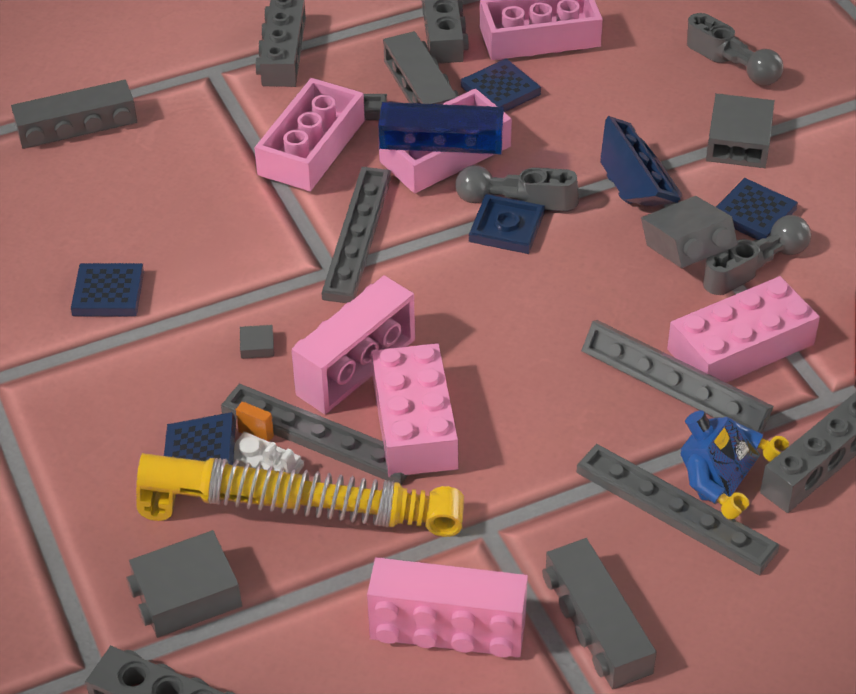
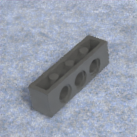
M421 0L427 46L431 57H435L438 63L463 62V51L469 49L468 34L466 33L465 16H463L462 0Z
M856 392L765 466L760 494L786 513H789L856 456Z
M111 645L85 681L88 694H235L233 692H221L209 687L206 682L199 678L192 677L190 679L176 673L165 664H154L142 659L140 655L132 650L123 651Z

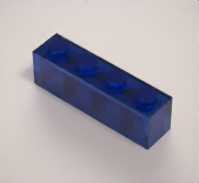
M382 102L378 125L379 149L502 155L504 107Z

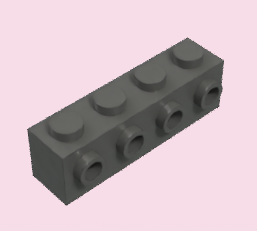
M271 0L270 6H265V23H262V40H259L256 75H261L262 86L296 87L306 22L305 0Z

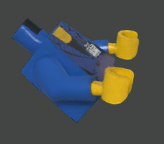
M704 411L693 412L685 420L692 435L682 446L680 453L688 471L689 484L697 491L701 500H709L715 505L720 503L722 505L721 512L724 517L735 519L749 506L748 498L742 493H734V491L760 457L757 449H762L764 457L771 462L782 453L776 449L784 451L789 447V442L782 436H775L770 441L763 439V434L729 417L708 419Z

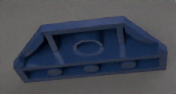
M608 116L605 120L600 162L607 172V178L617 187L620 198L628 204L636 203L646 207L678 203L682 193L654 152L637 135L636 129L632 124Z

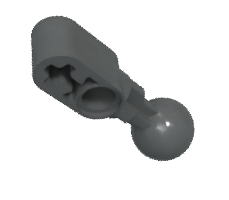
M696 13L688 18L687 46L714 62L723 63L731 61L735 64L742 63L746 66L749 78L761 86L771 85L781 77L784 69L783 60L774 50L760 49L755 52L749 50L748 46L739 41V38L735 36V30L731 26L708 14Z
M472 165L464 168L458 174L455 183L459 197L469 203H481L486 194L504 195L509 199L545 205V210L567 211L574 209L579 204L577 175L574 171L568 169L528 168L522 171L520 175L508 174L505 178L492 177L491 173L484 167Z
M786 215L774 223L769 237L753 241L740 239L737 240L738 246L708 257L706 259L703 281L705 290L714 295H724L752 280L756 276L757 269L773 260L774 254L780 252L785 255H796L803 252L811 241L810 226L799 216Z

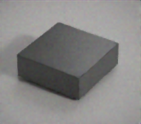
M364 94L365 120H386L387 94Z
M273 325L240 327L241 358L274 356Z

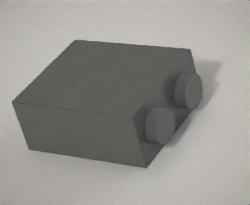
M715 93L706 161L766 168L775 100Z
M697 196L641 217L647 246L680 268L738 246L732 216Z
M213 530L129 560L132 575L126 577L129 590L133 598L140 596L142 603L138 605L142 621L145 626L152 625L157 638L242 607L239 584Z

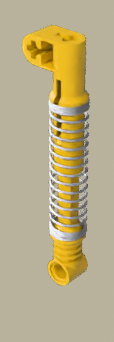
M145 453L141 454L137 472V511L141 516L153 521H162L171 517L176 494L201 497L205 503H217V505L220 504L221 500H224L225 506L228 501L235 502L236 507L239 506V503H247L248 509L251 507V504L258 505L259 510L263 506H270L271 512L274 510V507L281 508L282 513L286 509H293L294 515L300 510V505L305 506V516L309 515L311 507H316L317 518L320 517L322 508L327 509L328 519L332 518L334 510H339L340 521L344 519L345 512L348 511L350 512L352 523L355 521L357 513H362L363 524L367 522L368 516L371 514L373 515L374 525L378 524L383 527H394L397 524H403V520H407V525H412V522L416 521V526H421V523L425 522V527H427L429 532L441 537H450L458 534L462 529L464 495L458 489L449 486L437 487L430 491L429 496H427L424 490L420 491V495L416 494V489H412L411 493H407V488H403L400 483H394L393 481L387 482L385 480L383 489L378 490V481L375 479L371 489L366 488L365 478H362L360 487H355V478L353 476L350 477L348 486H345L342 475H339L336 484H332V475L328 473L325 483H323L318 471L315 473L313 481H309L307 469L303 474H298L295 468L291 473H288L284 467L280 471H275L272 465L266 470L263 469L261 464L257 468H252L250 462L246 463L245 467L240 466L238 461H235L233 465H229L227 459L222 460L221 458H209L207 461H198Z

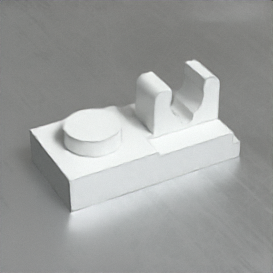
M245 431L235 442L233 464L235 461H238L240 466L245 467L246 463L250 462L252 468H257L261 464L263 469L266 470L272 465L275 471H280L284 467L288 473H291L294 468L299 473L304 466L301 456L294 454L291 449L285 450L276 446L274 442H268Z

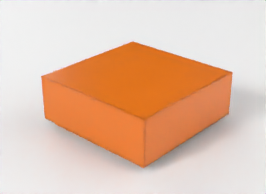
M241 402L235 409L238 432L243 434L245 431L270 442L274 437L272 413L246 402Z

